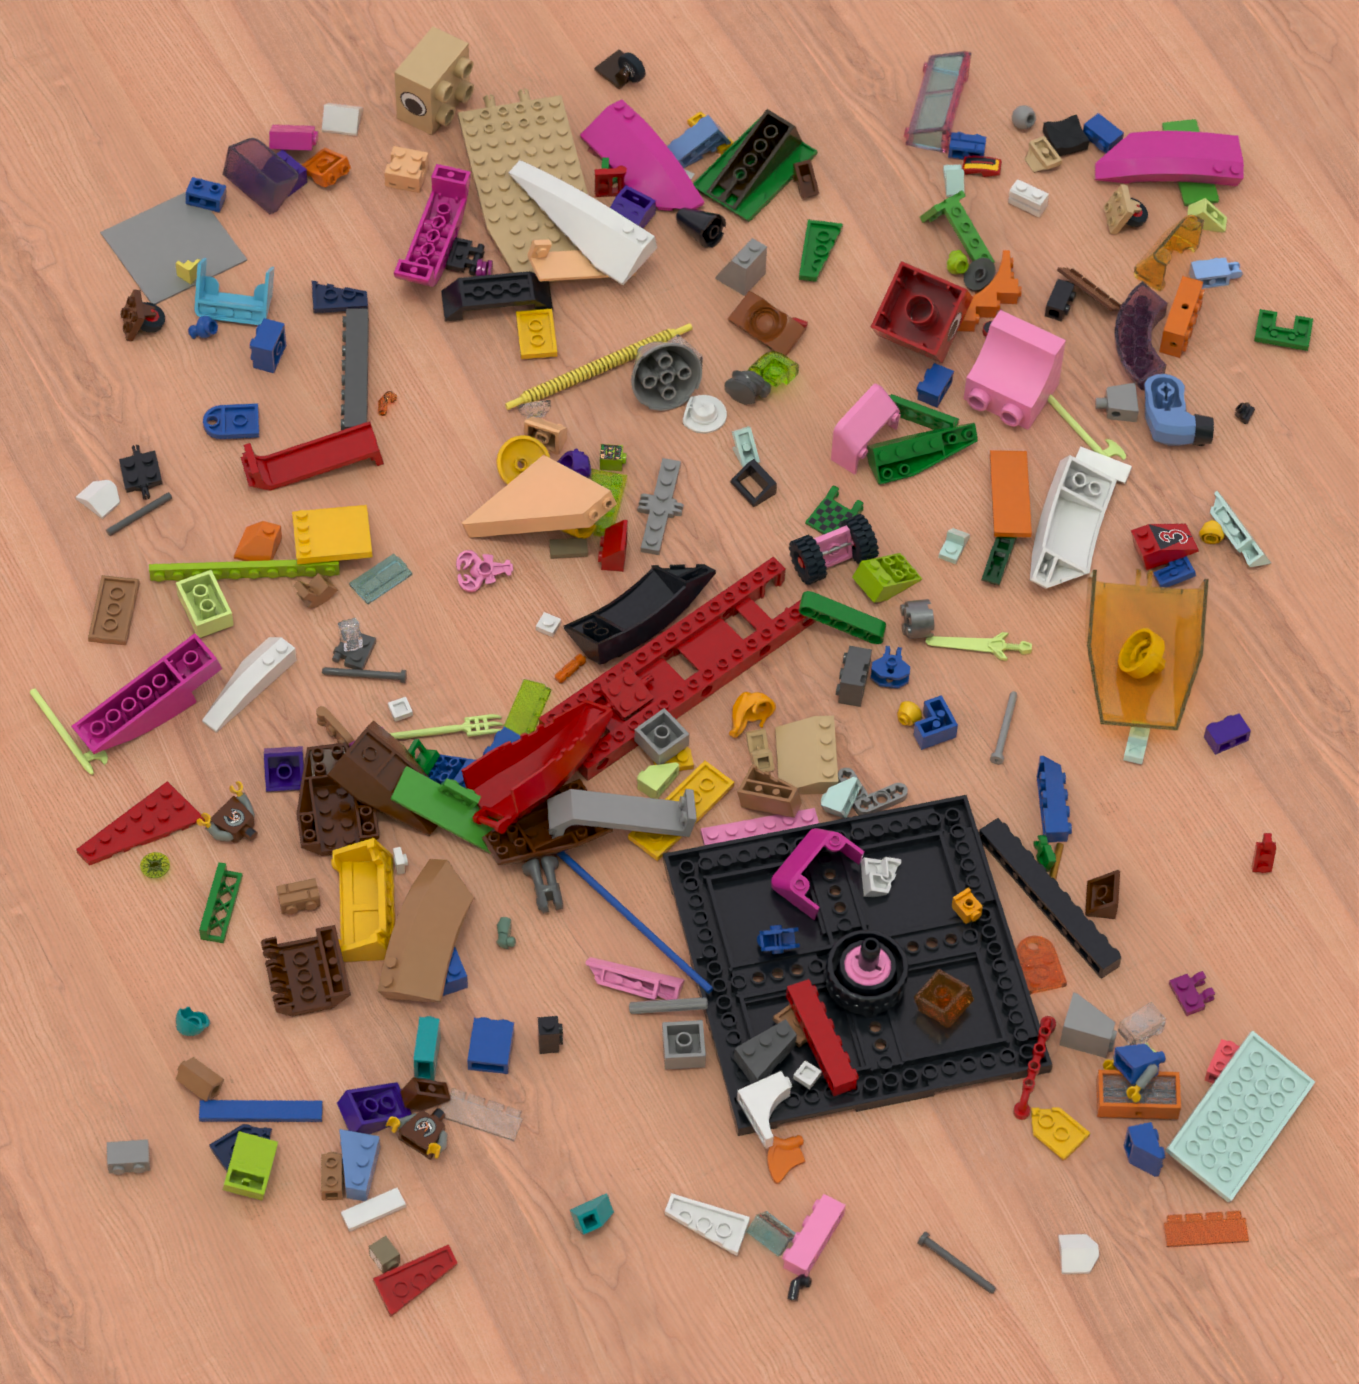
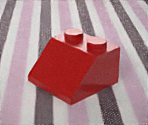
M624 519L605 528V534L600 538V547H603V550L599 551L598 554L601 570L624 572L628 540V520Z

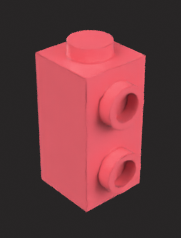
M1221 1039L1206 1071L1205 1081L1213 1084L1240 1046L1232 1041Z

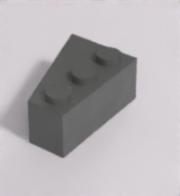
M849 646L848 653L844 652L843 664L845 665L840 670L839 679L841 681L840 684H837L836 695H839L838 703L861 707L872 649Z
M785 1019L736 1047L734 1060L752 1084L769 1076L778 1063H781L796 1046L797 1034Z

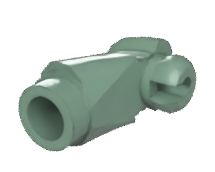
M501 917L497 924L498 940L496 943L504 949H509V947L515 946L516 939L513 936L510 937L511 919Z

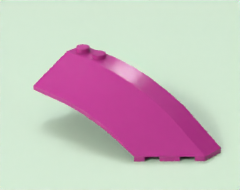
M622 99L607 106L580 134V138L601 158H609L610 168H617L620 165L625 166L627 169L625 185L656 200L658 210L673 211V208L682 209L684 207L697 209L705 204L670 149L648 123Z
M1193 131L1134 132L1128 134L1095 163L1096 181L1126 184L1130 182L1168 181L1238 186L1244 179V161L1239 136Z

